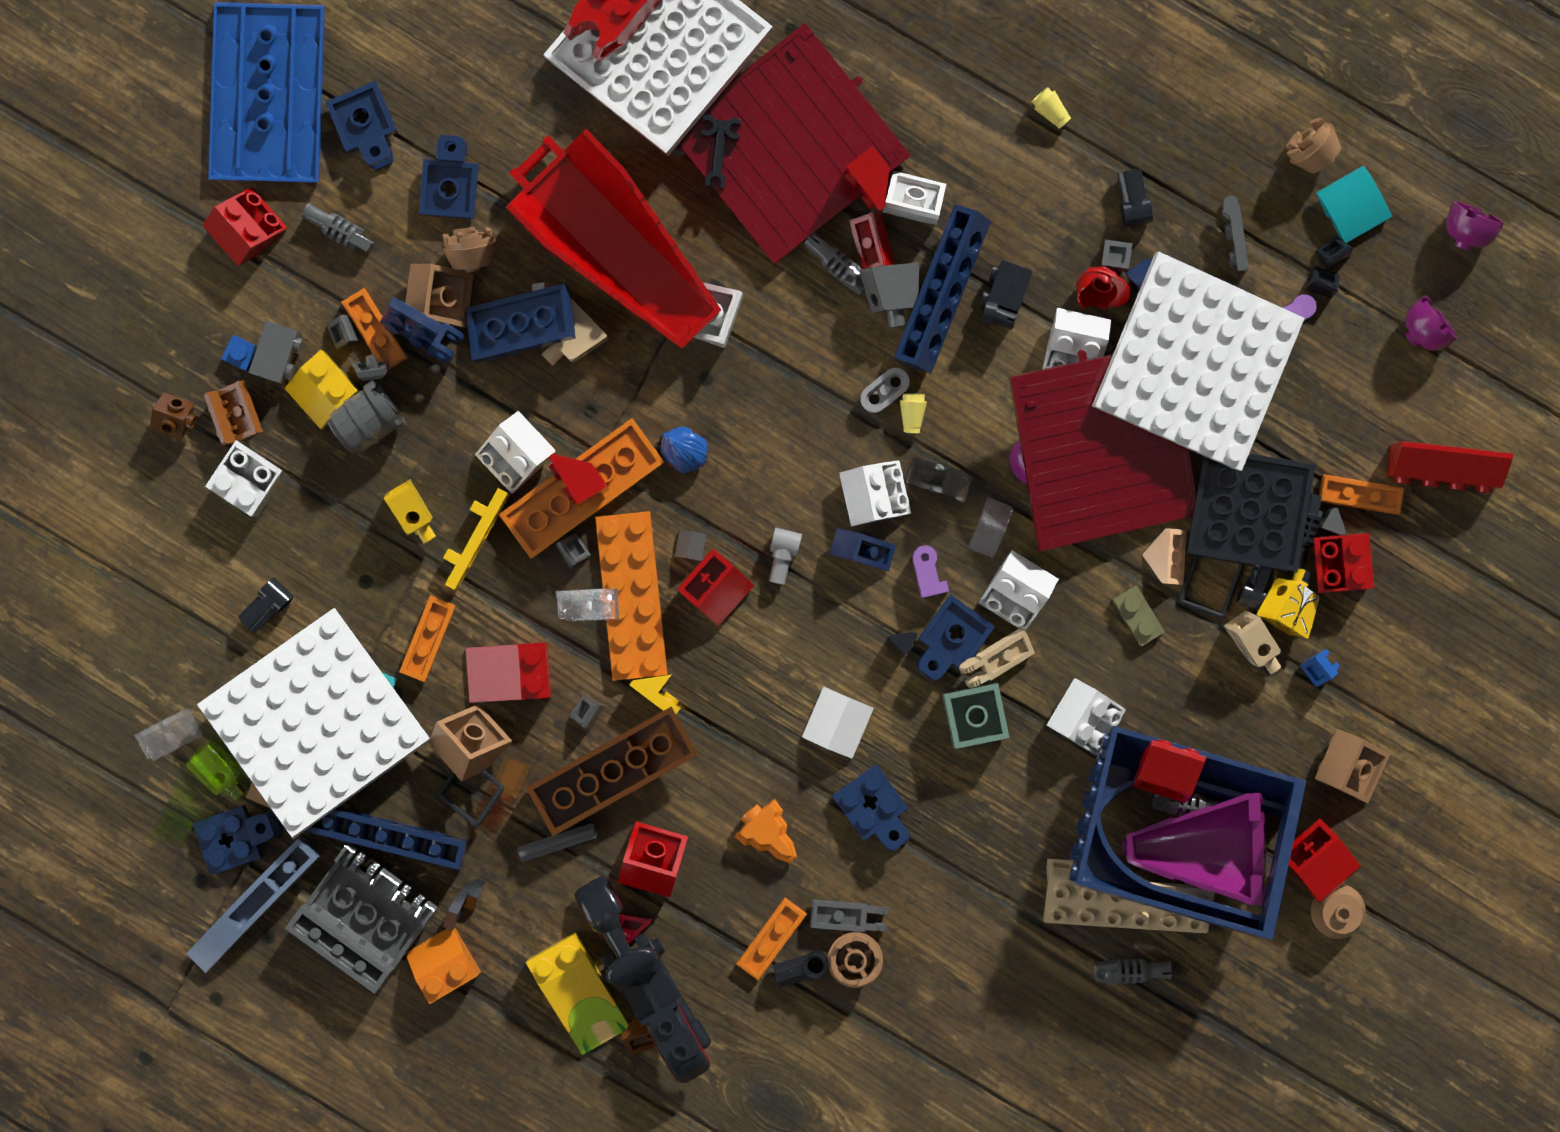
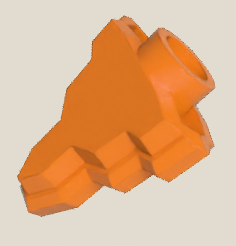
M775 799L762 809L756 804L741 818L745 825L734 837L744 846L752 845L758 851L768 850L776 859L791 863L797 857L793 841L786 834L787 824L781 816L783 809Z

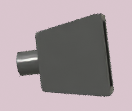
M919 262L860 270L872 313L887 312L889 328L905 326L903 310L914 308L918 298Z

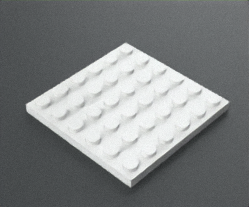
M662 0L633 37L628 38L620 49L609 54L600 63L592 55L600 36V31L595 29L587 30L571 41L562 32L544 53V56L669 156L770 36L774 28L740 0Z
M1155 252L1092 407L1237 471H1242L1305 318L1161 252Z
M335 608L197 704L293 839L430 741L428 735Z

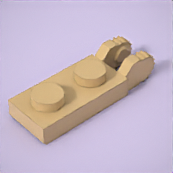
M1019 628L978 653L976 657L967 659L960 664L959 669L962 674H967L979 667L982 668L981 672H976L965 680L968 688H974L988 680H993L1032 656L1035 652L1025 629Z

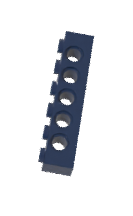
M955 204L953 206L894 356L895 359L908 367L930 374L933 371L991 223L979 211Z
M337 807L305 830L457 870L463 867L469 840L340 807Z

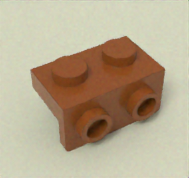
M245 380L237 381L218 391L204 394L207 409L211 414L216 434L222 445L234 444L236 440L242 442L263 432Z

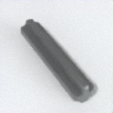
M588 823L554 836L519 846L517 848L518 856L522 862H526L597 838V830L593 823Z

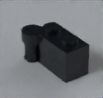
M1001 260L999 266L994 265L989 277V281L993 282L990 292L984 291L979 305L984 308L980 322L988 325L993 323L1012 331L1033 270L1005 260Z

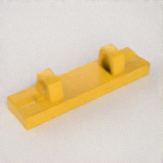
M498 488L488 507L474 501L470 510L482 518L461 555L451 549H448L443 559L455 565L445 583L446 586L454 590L459 589L510 494Z

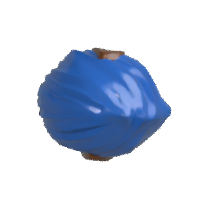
M681 426L662 433L661 456L666 465L673 470L685 474L703 467L707 462L708 443L696 429Z

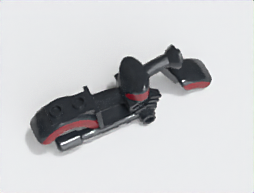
M598 877L579 888L575 892L574 897L584 918L595 932L604 936L606 943L617 957L614 960L610 953L600 957L604 965V969L600 973L608 986L610 984L615 985L619 992L624 991L640 1026H646L658 1052L678 1082L687 1083L708 1071L710 1059L704 1049L710 1046L712 1040L700 1020L694 1018L661 959L662 954L666 952L659 939L652 940L646 938L642 933L634 938L638 948L633 950L630 948L619 921V914L622 912L623 906L607 877Z

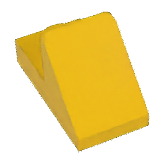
M672 674L633 680L630 683L631 687L663 711L672 706L677 715L681 709L677 706L679 701L668 692H665L664 695L660 693V690Z

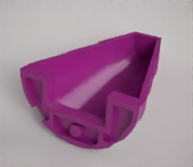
M1247 793L1217 805L1206 806L1177 818L1170 817L1128 833L1127 839L1122 841V853L1127 855V863L1173 880L1176 878L1206 891H1214L1249 905H1263L1265 896L1263 881L1266 878L1265 812L1261 811V805H1263L1261 793Z

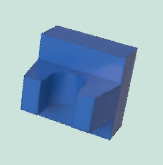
M1327 649L1306 659L1299 665L1316 687L1333 679L1338 674L1337 670L1340 666L1337 662L1333 664L1329 662L1326 658L1329 655Z

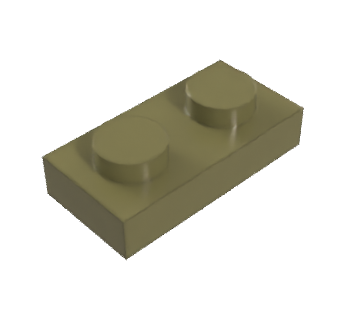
M1137 585L1112 599L1140 646L1145 645L1165 632Z

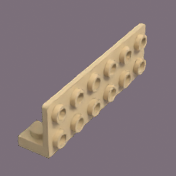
M1047 859L1048 885L1043 915L1045 923L1193 933L1208 932V923L1072 885L1071 880H1068L1074 860ZM1150 882L1166 889L1213 902L1214 891H1206L1186 882L1184 884Z

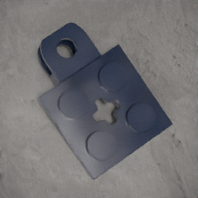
M376 81L325 102L348 154L359 149L363 159L374 171L393 163V153L386 138L398 133ZM359 111H362L364 114L369 113V117L366 119L367 122L364 124L355 122Z
M441 135L437 142L436 160L423 159L420 215L475 219L479 164L467 163V144L461 136ZM455 144L456 149L453 152H449V147ZM448 182H452L453 187L457 188L456 193H452L451 197H447L446 192L442 191V187L447 186Z
M394 296L380 320V323L384 324V328L389 332L403 335L408 338V341L413 346L418 348L424 347L427 349L426 353L447 364L452 359L454 353L440 344L442 338L459 346L464 338V334L445 322L443 324L437 322Z
M950 594L918 637V640L927 645L928 648L920 657L917 663V670L934 681L941 678L951 664L959 669L960 664L969 658H973L995 626ZM958 625L961 626L962 639L955 638L952 640L950 638V627L956 628ZM929 661L935 662L936 669L934 671L929 670Z
M877 764L832 795L864 841L876 834L884 846L891 851H895L909 841V833L898 818L909 808ZM865 796L877 797L878 800L875 802L877 807L874 810L870 807L866 809L863 807V804L866 802ZM893 831L899 832V839L896 841L890 840V834Z
M246 805L192 823L210 875L264 857L259 844L273 839L282 833L280 821L273 811L250 817ZM224 833L234 838V841L230 843V848L222 842Z

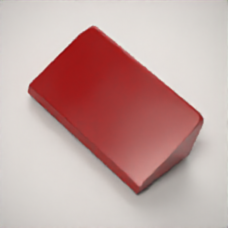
M870 213L849 221L862 270L871 267L895 265L881 213Z

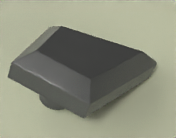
M375 354L367 355L365 357L366 362L351 363L352 370L362 381L382 379L389 368V362L377 361Z

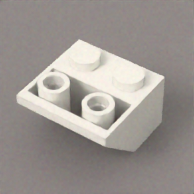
M1057 308L1042 369L1078 362L1077 353L1079 350L1086 351L1087 360L1104 357L1109 341L1111 320Z
M518 411L495 429L475 455L513 494L549 460V456L554 454L556 450Z
M236 440L205 487L249 516L258 518L273 496L283 471Z
M899 460L862 466L839 473L851 526L911 514Z
M1012 550L978 603L1014 626L1026 631L1049 599L1059 579Z
M1074 678L1047 726L1094 755L1099 756L1102 750L1100 749V743L1103 734H1109L1112 727L1120 723L1126 709L1098 690Z

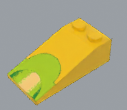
M577 931L526 961L540 989L582 1055L624 1032L629 1026Z

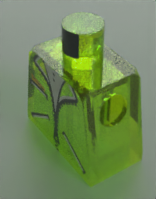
M212 738L192 754L185 765L216 796L224 791L234 802L246 791L236 780L240 773L239 769ZM216 772H220V773L224 774L225 777H224V778L218 777V776L216 775Z

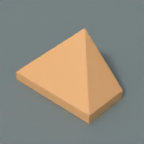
M1166 528L1142 555L1162 583L1183 585L1186 530Z

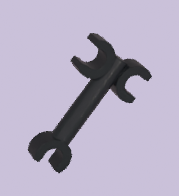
M711 115L703 116V121L712 123L713 128L709 131L702 130L701 135L704 137L715 135L712 168L705 179L706 188H709L711 179L718 178L721 181L720 189H724L726 179L722 174L725 140L726 136L735 141L740 139V134L732 133L730 127L732 125H741V120L738 118H732L728 121L716 120Z

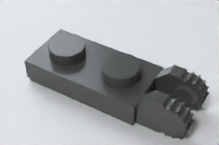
M1229 195L1224 198L1222 204V215L1229 220V224L1225 225L1226 240L1232 241L1233 251L1228 252L1230 268L1236 269V275L1244 274L1248 271L1249 266L1240 205L1236 196Z
M812 899L810 928L865 932V930L887 931V924L882 922L866 923L867 913H875L877 915L888 914L889 907L867 905V903Z

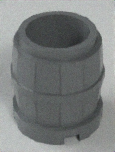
M374 380L363 386L364 389L344 400V403L335 409L327 420L334 435L352 455L356 453L361 454L372 446L378 445L394 429L398 430L406 424L404 417L398 419L395 413L399 409L381 386L375 389L376 381Z

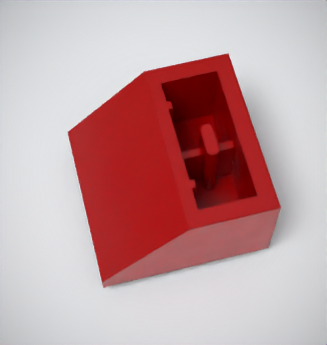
M873 146L846 166L848 173L845 174V178L854 189L858 186L865 194L861 199L870 211L876 209L879 213L885 206L890 168Z
M252 187L215 206L202 225L237 266L258 256L288 228Z
M556 454L549 456L552 463L548 467L558 481L561 479L564 481L566 487L562 490L570 503H577L583 507L610 490L598 469L592 463Z
M1369 533L1313 538L1318 593L1374 588Z
M713 548L677 590L719 626L755 585Z
M1152 740L1140 756L1132 787L1186 803L1193 794L1206 757L1199 755V752L1194 749H1180L1173 747L1170 742L1165 740Z
M1318 819L1294 840L1288 865V871L1319 903L1324 901L1361 868V865L1341 839L1321 819Z

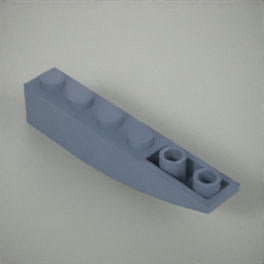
M305 836L298 838L186 954L207 973L323 854Z

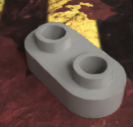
M900 368L887 370L863 390L860 398L862 407L870 413L881 412L908 389V374ZM894 377L898 378L900 386H891L890 380ZM871 395H877L879 397V402L877 404H871L869 402V397Z

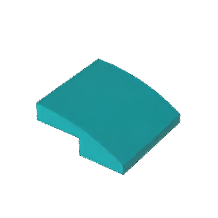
M1361 166L1316 192L1325 215L1331 219L1339 238L1345 243L1392 217L1381 192L1365 166Z

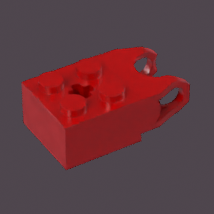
M579 0L563 33L571 41L587 30L595 29L600 31L599 39L592 53L595 60L600 63L609 54L620 49L628 38L633 37L662 0Z

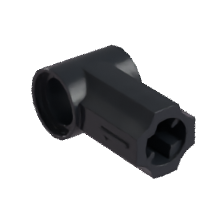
M1141 169L1118 173L1117 178L1122 199L1121 215L1124 226L1128 227L1153 222L1152 206L1149 198H1146Z
M1253 566L1248 580L1243 583L1236 603L1258 612L1273 585L1278 570Z
M275 577L270 579L259 590L255 600L238 616L240 621L253 633H257L275 613L281 612L294 598Z
M814 950L806 955L773 964L779 988L824 976L828 969L827 955L822 951ZM819 958L823 962V969L819 971L812 970L809 966V960Z

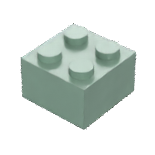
M998 683L942 694L954 749L1009 738Z

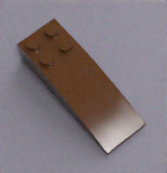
M671 706L531 784L526 789L551 835L554 836L696 757L698 753Z

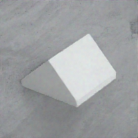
M893 171L883 213L936 225L946 184Z
M703 283L721 308V311L694 338L725 348L743 299V292Z
M823 687L802 737L826 749L853 758L874 708Z

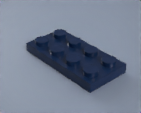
M565 283L466 308L471 358L476 363L576 339L570 288Z

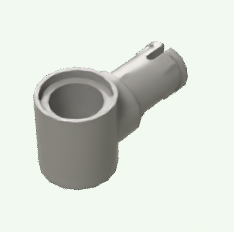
M775 527L770 548L772 557H774L769 578L770 582L785 584L790 561H793L794 557L797 558L802 537L801 533Z

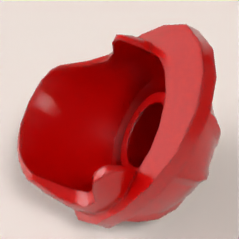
M1105 266L1090 267L1086 272L1080 274L1076 282L1078 303L1083 308L1095 306L1104 310L1107 307L1122 306L1128 301L1131 294L1130 287L1126 281L1117 276L1115 271Z

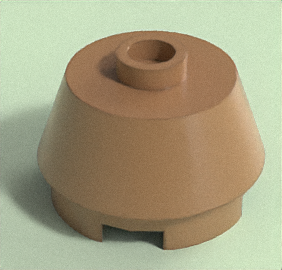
M1316 118L1310 121L1312 127L1305 130L1302 134L1297 131L1286 145V148L1289 150L1286 154L1290 157V163L1310 173L1319 172L1330 166L1341 150V144L1333 125L1326 123L1323 118Z
M475 227L453 230V236L451 237L448 234L442 235L444 244L441 248L453 269L475 272L481 270V267L492 263L496 239L493 238L491 228L486 227L484 232H478Z
M1342 884L1321 903L1315 898L1313 899L1311 905L1312 921L1318 931L1329 938L1343 939L1350 937L1361 928L1365 920L1366 908L1361 895L1350 886Z
M851 932L842 935L832 944L828 953V966L832 976L839 983L847 987L859 988L872 983L882 969L883 955L881 948L872 937L864 933Z

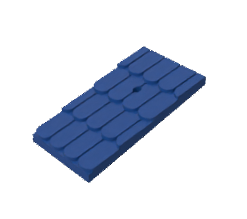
M214 3L208 179L286 182L319 181L325 5ZM264 60L270 63V68L264 65Z

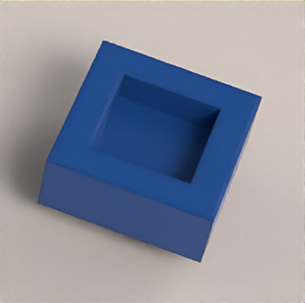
M232 335L221 359L248 372L257 346L238 336Z

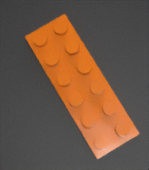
M633 418L576 458L577 460L590 462L595 465L610 489L609 491L581 507L577 503H570L562 490L566 487L562 479L558 481L552 475L499 514L531 559L665 463Z
M651 512L595 517L612 679L615 681L668 675Z

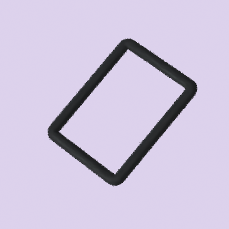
M1194 556L1179 596V602L1184 606L1209 615L1225 618L1244 565H1238L1222 613L1184 600L1199 557Z
M484 770L480 773L496 785L498 789L477 821H475L443 795L456 776L452 771L439 790L438 798L471 825L478 827L503 792L504 785Z

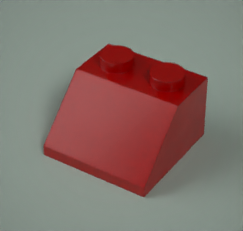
M635 821L617 883L670 898L688 836Z

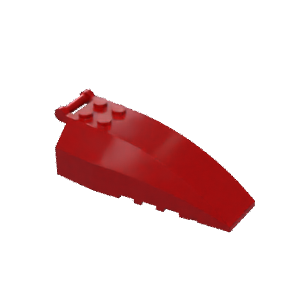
M587 129L564 150L547 135L542 140L543 144L517 169L514 167L509 172V175L523 190L505 208L546 250L677 346L683 348L721 311V308L697 276L688 260H686L627 171ZM552 151L557 157L529 183L525 176Z

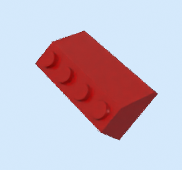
M1401 441L1390 445L1387 477L1395 478L1394 483L1411 485L1412 480L1422 481V486L1438 488L1439 483L1449 484V489L1466 491V486L1477 487L1476 492L1493 494L1494 489L1503 488L1514 453Z

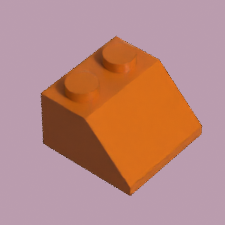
M456 928L453 931L445 929L406 952L414 978L429 1004L481 973Z

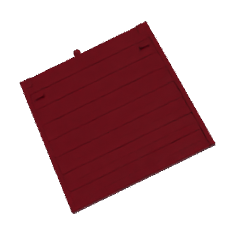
M806 23L802 24L736 76L678 144L706 179L712 168L715 135L712 137L701 135L702 130L709 131L713 128L712 123L703 121V116L711 115L716 120L725 121L732 118L741 120V125H732L730 127L732 133L740 134V139L735 141L726 136L722 169V174L726 179L725 188L720 189L721 181L718 178L711 179L710 185L773 264H776L864 194L859 186L854 189L845 178V174L848 173L846 166L873 146L889 166L890 173L911 156L858 90L857 87L863 82L862 77L857 76L851 81Z
M1079 350L1077 353L1078 362L1009 377L1038 551L1194 515L1196 492L1189 449L1092 407L1113 354L1087 360L1086 351Z

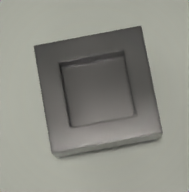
M1105 240L1101 267L1105 266L1112 271L1128 272L1133 243Z

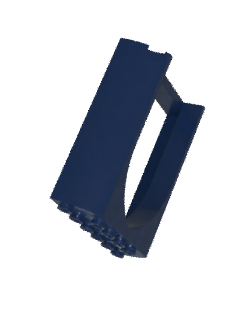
M1113 726L1109 734L1104 733L1100 743V749L1102 750L1096 765L1092 766L1088 778L1092 785L1089 792L1086 791L1082 807L1086 808L1083 818H1079L1076 833L1080 834L1077 844H1073L1070 853V859L1074 861L1068 880H1071L1072 885L1264 940H1273L1306 780L1194 749L1199 752V755L1205 756L1206 760L1193 793L1203 794V796L1224 802L1247 793H1261L1263 798L1261 811H1264L1265 814L1281 818L1261 915H1257L1154 885L1134 874L1118 859L1105 837L1100 813L1113 799L1128 791L1138 789L1132 786L1140 756L1152 740L1162 739ZM1170 742L1172 746L1176 748H1190L1187 746Z

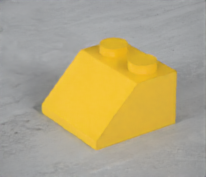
M322 350L308 360L285 387V390L321 430L328 425L327 420L330 418V414L341 406L344 400L360 392L330 356Z

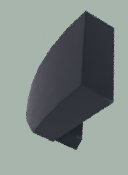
M481 879L474 880L456 896L447 911L443 924L444 928L454 930L463 908L471 911L475 910L485 881Z

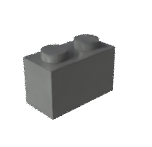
M266 321L249 373L285 385L286 381H290L294 374L295 365H292L295 354L299 355L303 347L302 333Z

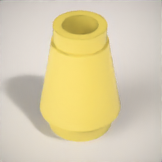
M1047 87L1032 100V103L1035 105L1034 109L1056 125L1058 129L1071 119L1055 90L1051 91Z
M903 393V400H900L904 432L920 433L927 401H924L925 394Z

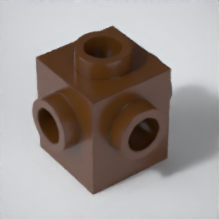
M163 392L152 409L150 429L181 440L187 430L191 431L195 425L196 416L193 415L195 403Z

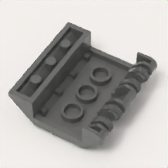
M348 842L334 860L335 863L307 902L299 908L285 929L375 994L417 939L438 907L427 901L423 908H421L420 905L425 899L422 895L416 897L411 904L404 899L409 894L411 887L405 885L399 892L398 889L402 881L384 868L376 875L380 867L376 862L370 865L367 872L364 871L360 866L364 862L366 855L360 852L354 859L353 857L358 849Z

